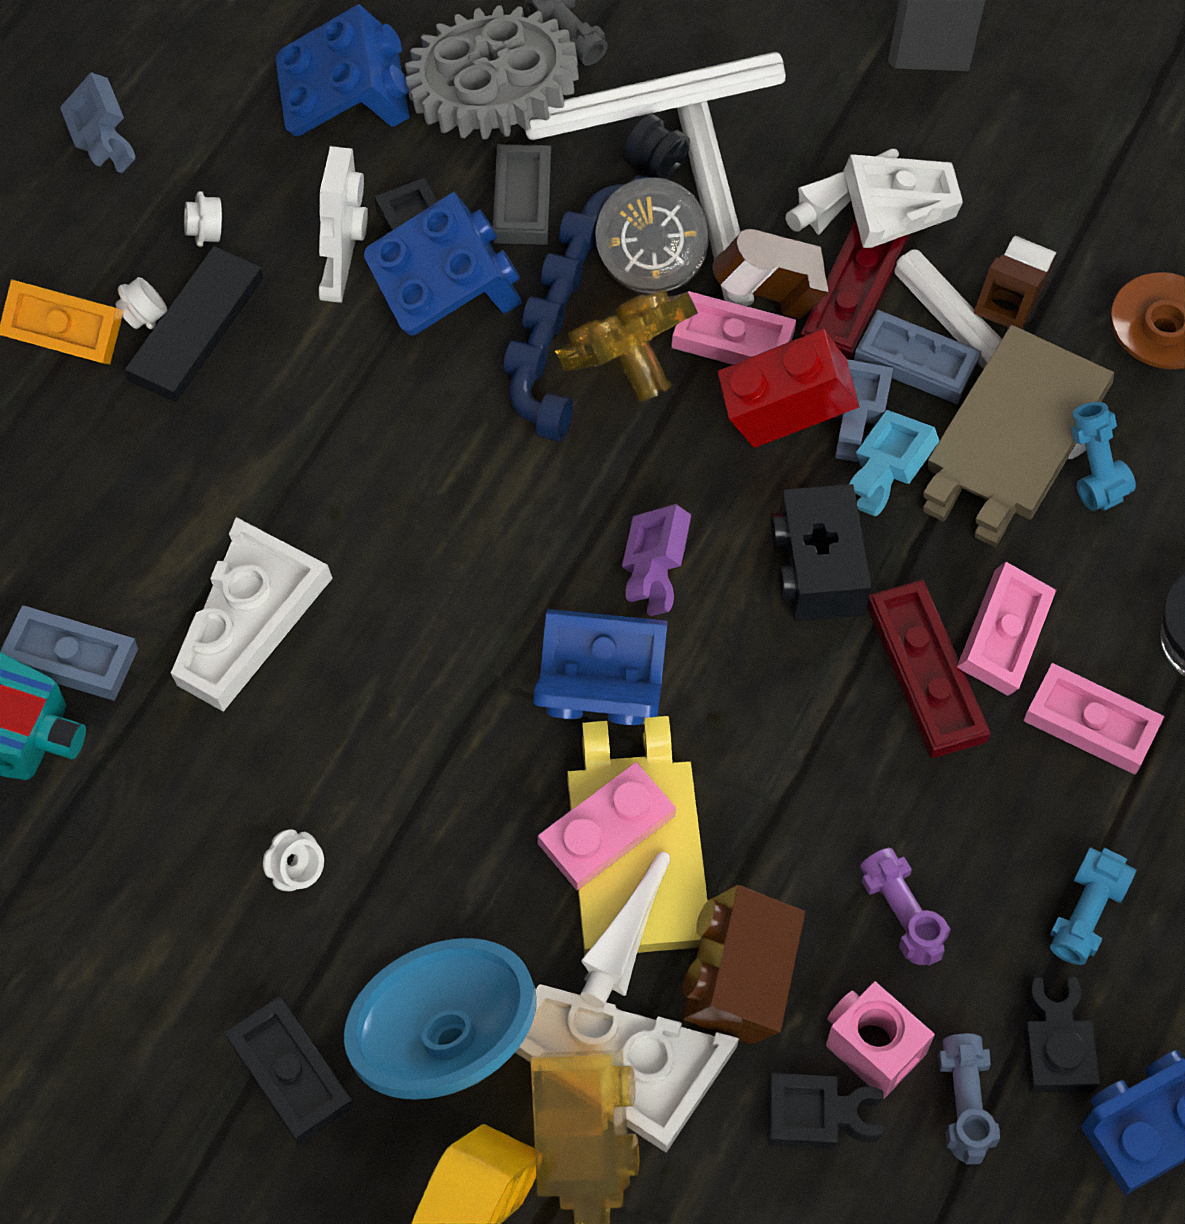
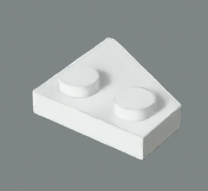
M330 146L320 188L319 256L327 257L323 278L319 286V297L322 301L342 303L355 240L363 241L367 230L368 211L366 207H360L363 197L364 176L363 173L355 172L353 149Z
M850 155L844 168L862 245L866 248L875 247L955 218L963 203L953 165L949 162Z

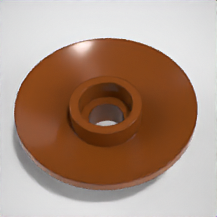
M1158 272L1145 274L1131 280L1118 292L1111 308L1110 321L1116 339L1130 355L1145 364L1163 369H1184L1185 277L1173 273ZM1158 328L1165 329L1168 332L1161 331Z

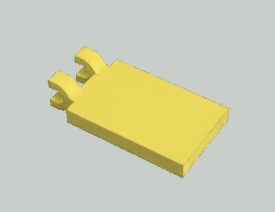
M669 716L645 718L644 732L642 734L645 757L610 759L607 721L582 723V749L585 770L568 771L570 811L635 762L642 767L676 807L674 818L578 890L584 956L627 903L644 878L656 855L660 852H666L670 855V863L657 890L637 953L699 948L701 937L697 935L696 926L700 912L708 900L691 761L672 763Z

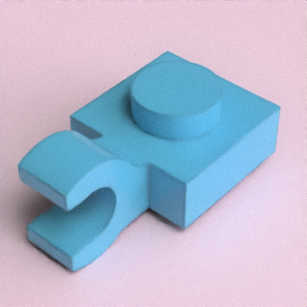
M889 410L885 411L856 451L860 465L863 468L854 475L850 484H853L855 494L861 496L857 501L858 510L876 517L884 509L889 499L893 480L896 479L907 484L912 481L939 443L935 427Z

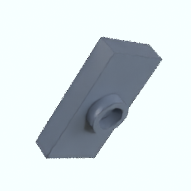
M877 309L855 351L854 361L893 367L891 378L958 405L979 362L982 351Z

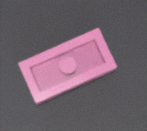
M688 291L672 335V348L734 365L792 341L796 319Z
M1004 562L996 568L957 668L1007 696L1018 690L1056 590L1008 562Z
M1052 663L1026 713L1024 722L1136 775L1164 716Z
M635 762L538 835V844L578 891L674 818L676 807L642 767Z

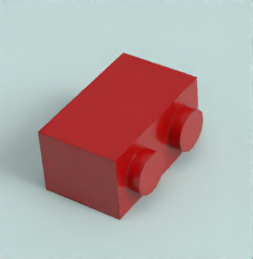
M825 329L795 339L718 371L729 420L753 448L860 407L847 359Z

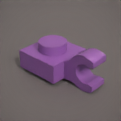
M677 504L639 514L632 518L622 567L632 574L626 586V599L634 602L649 598L647 614L650 616L669 612L674 602L673 587L667 572L669 569L680 567L682 564L691 520V514Z

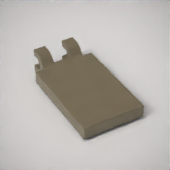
M1011 325L928 459V470L936 475L924 491V498L928 500L923 507V512L944 522L962 489L980 496L987 501L976 517V523L979 524V527L975 532V538L996 548L1015 513L1030 520L1033 518L1077 444L1073 441L1070 429L1075 426L1073 411L1085 403L1102 402L1113 383L1114 372Z

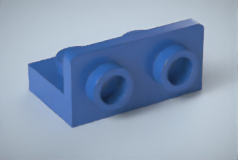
M1178 1050L1166 1054L1148 1066L1145 1072L1149 1078L1128 1088L1124 1080H1121L1105 1088L1090 1100L1094 1109L1083 1122L1081 1128L1124 1196L1185 1162V1058L1182 1057Z

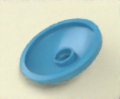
M460 938L439 941L415 949L382 969L363 988L353 1003L344 1030V1045L349 1061L365 1084L391 1097L429 1099L465 1090L497 1071L524 1041L536 1012L537 998L533 980L523 961L513 951L495 942L475 938Z

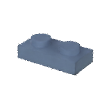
M22 605L0 652L50 677L57 684L115 701L138 651L135 638Z

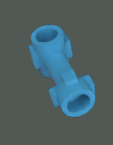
M1089 402L1080 405L1073 411L1075 426L1070 428L1073 441L1080 445L1085 443L1091 469L1090 475L1078 480L1077 491L1082 502L1089 510L1096 511L1100 508L1105 511L1123 502V496L1135 490L1136 482L1132 471L1123 461L1117 460L1113 462L1109 439L1113 438L1112 429L1117 427L1115 414L1108 410V406L1105 403Z
M1091 847L1089 848L1074 879L1075 882L1085 886L1084 891L1070 920L1058 917L1050 933L1054 937L1050 949L1056 956L1076 965L1085 964L1089 955L1094 957L1103 938L1093 933V930L1108 898L1121 903L1137 869L1125 864L1127 858L1106 848L1102 852Z

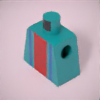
M0 652V776L27 780L34 776L46 751L71 760L75 759L83 746L86 726L63 718L66 703L58 684L53 679Z

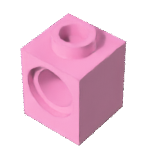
M875 981L861 996L853 990L850 991L829 1014L827 1020L833 1025L830 1029L826 1047L869 1086L884 1091L885 1099L927 1054L935 1034ZM868 1025L878 1026L889 1035L891 1043L882 1047L871 1046L862 1040L858 1030Z

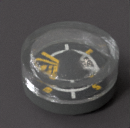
M643 178L632 181L615 191L600 211L596 224L598 252L607 272L625 289L649 296L672 293L688 284L697 275L705 261L708 250V229L704 212L696 198L687 189L675 182L662 178Z

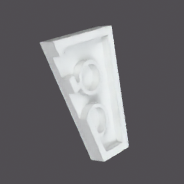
M237 517L229 533L232 541L224 561H217L210 578L213 587L204 609L196 612L171 671L177 686L223 712L333 578L327 564Z
M539 984L536 988L537 1002L534 1020L527 1036L515 1052L664 1152H667L737 1048L739 1038L717 1032L715 1036L683 1028L681 1027V1022L659 1016L657 1020L617 1010L615 1004L607 1002L604 1007H595L585 1002L578 994Z

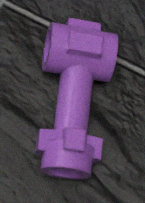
M886 848L874 853L860 865V869L864 874L862 884L869 895L879 891L884 895L906 931L905 935L901 937L899 944L906 959L918 965L930 966L940 961L945 951L943 942L948 938L950 932L948 924L939 914L921 909L904 881L906 877L910 876L912 871L905 857L898 859L892 848Z

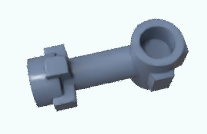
M968 1033L955 1034L943 1039V1051H940L938 1054L939 1070L942 1072H952L957 1112V1122L950 1124L945 1132L946 1147L950 1148L952 1154L960 1161L965 1162V1164H981L988 1149L996 1147L1000 1140L999 1124L995 1123L993 1117L983 1110L979 1071L989 1070L991 1066L989 1049L983 1050L981 1036Z

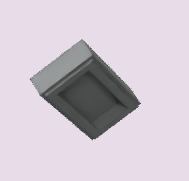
M497 144L493 229L497 234V238L493 240V243L548 245L551 146Z

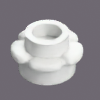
M199 191L196 194L195 202H185V235L195 236L196 245L199 247L203 246L204 241L219 242L222 224L220 198L204 197L203 192Z
M141 277L136 278L129 285L124 284L118 287L121 299L116 302V307L124 310L123 318L135 329L145 324L147 328L154 330L158 324L157 320L167 312L164 301L155 289Z
M293 829L284 830L277 834L263 857L265 875L273 878V885L283 891H293L311 886L321 875L324 866L322 849L314 837L307 832L297 834ZM294 854L292 863L288 865L287 858Z

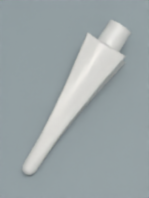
M889 149L876 157L898 158L899 152L896 149ZM844 171L829 178L799 187V204L786 213V221L794 231H800L810 224L819 235L851 201Z
M660 852L656 855L644 878L627 903L581 960L588 970V974L584 978L587 982L580 996L588 1004L600 1008L604 1007L612 989L623 996L626 995L645 925L659 885L670 863V855L668 853Z

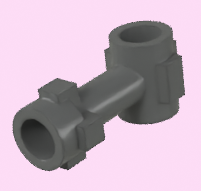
M524 0V7L528 17L540 11L542 12L543 23L556 19L559 30L567 29L569 31L570 42L575 43L576 55L584 65H592L604 56L608 48V44L605 41V33L598 25L591 27L587 22L582 23L573 14L571 9L575 8V0Z

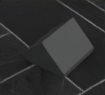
M899 0L888 63L898 69L969 71L985 0Z

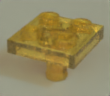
M665 289L647 297L645 294H642L616 307L615 310L618 317L613 315L601 321L595 319L570 331L568 336L571 343L555 351L564 370L569 371L598 366L615 357H619L639 402L658 395L659 390L661 392L666 391L672 385L667 380L649 341L654 336L698 314L688 292L668 297Z

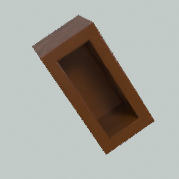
M736 885L708 900L700 912L696 926L697 935L701 937L697 958L690 965L683 982V995L688 997L683 1020L717 1033L739 1038V1041L749 1045L781 1033L805 911L741 885Z

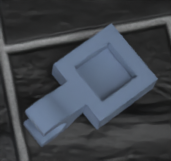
M91 72L62 104L60 109L75 147L88 151L93 163L100 167L110 157L114 162L117 172L123 173L135 160V153L130 144L114 129L124 117L108 78Z
M847 359L860 407L835 417L842 419L835 458L858 462L856 451L862 443L865 423L876 425L885 413L893 367Z

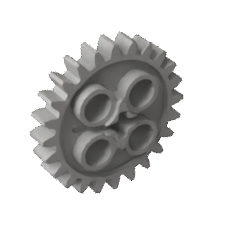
M497 6L493 14L485 16L483 11L477 8L474 11V19L466 20L459 14L454 15L456 25L449 27L438 23L436 25L438 36L423 35L421 37L423 48H412L411 56L413 61L405 65L408 76L405 79L409 88L410 100H413L415 112L424 113L425 122L428 125L439 121L441 132L443 133L458 126L461 138L468 136L473 129H480L482 139H487L492 129L499 128L506 137L510 135L511 125L519 124L525 130L531 129L530 118L535 116L547 121L550 119L548 106L553 108H563L565 106L563 95L574 94L573 81L579 79L575 43L570 42L569 31L567 29L559 30L556 19L543 23L542 12L540 11L525 18L523 7H517L510 15H504L502 6Z

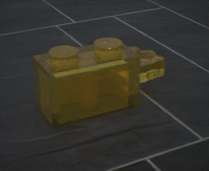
M623 1050L549 1052L532 1057L531 1073L538 1197L559 1196L561 1209L574 1210L575 1224H610V1208L623 1206V1190L630 1186V1176H636L639 1171L638 1139L636 1134H627L626 1107H633L635 1104L636 1084L634 1069L632 1065L624 1066Z

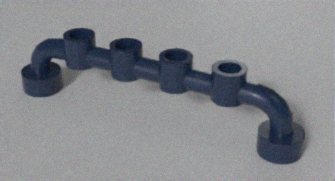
M637 175L632 185L615 184L604 187L591 196L584 206L582 213L567 211L562 219L559 239L560 243L568 245L564 256L552 253L547 255L542 268L541 283L543 286L550 287L545 299L533 296L528 299L523 314V328L531 330V334L527 343L512 340L504 358V372L513 375L508 394L512 407L522 419L536 424V434L540 438L562 442L571 424L573 415V399L571 397L548 392L542 402H539L533 398L531 390L535 380L539 381L544 373L547 351L553 337L558 336L562 330L566 306L572 292L576 293L580 287L587 255L590 250H594L597 246L598 228L606 208L619 194L640 184L661 183L659 179Z

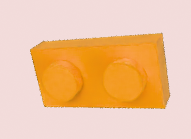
M11 279L0 322V335L110 365L124 310Z

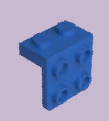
M358 4L283 47L276 55V66L286 130L294 136H300L360 102L365 104L391 127L409 119L406 100L409 88L401 70L399 53L402 51L401 42L394 29L388 24L382 25Z
M452 192L370 244L364 252V258L399 326L408 335L418 334L483 292L490 297L503 314L508 313L523 303L513 286V283L520 279L518 272L506 253L502 250L496 254L490 244L491 241L497 238V234L481 209L472 214L455 192Z
M547 609L541 673L534 690L533 704L546 707V714L549 716L564 719L583 717V711L608 713V720L614 723L641 725L645 723V717H657L668 621Z

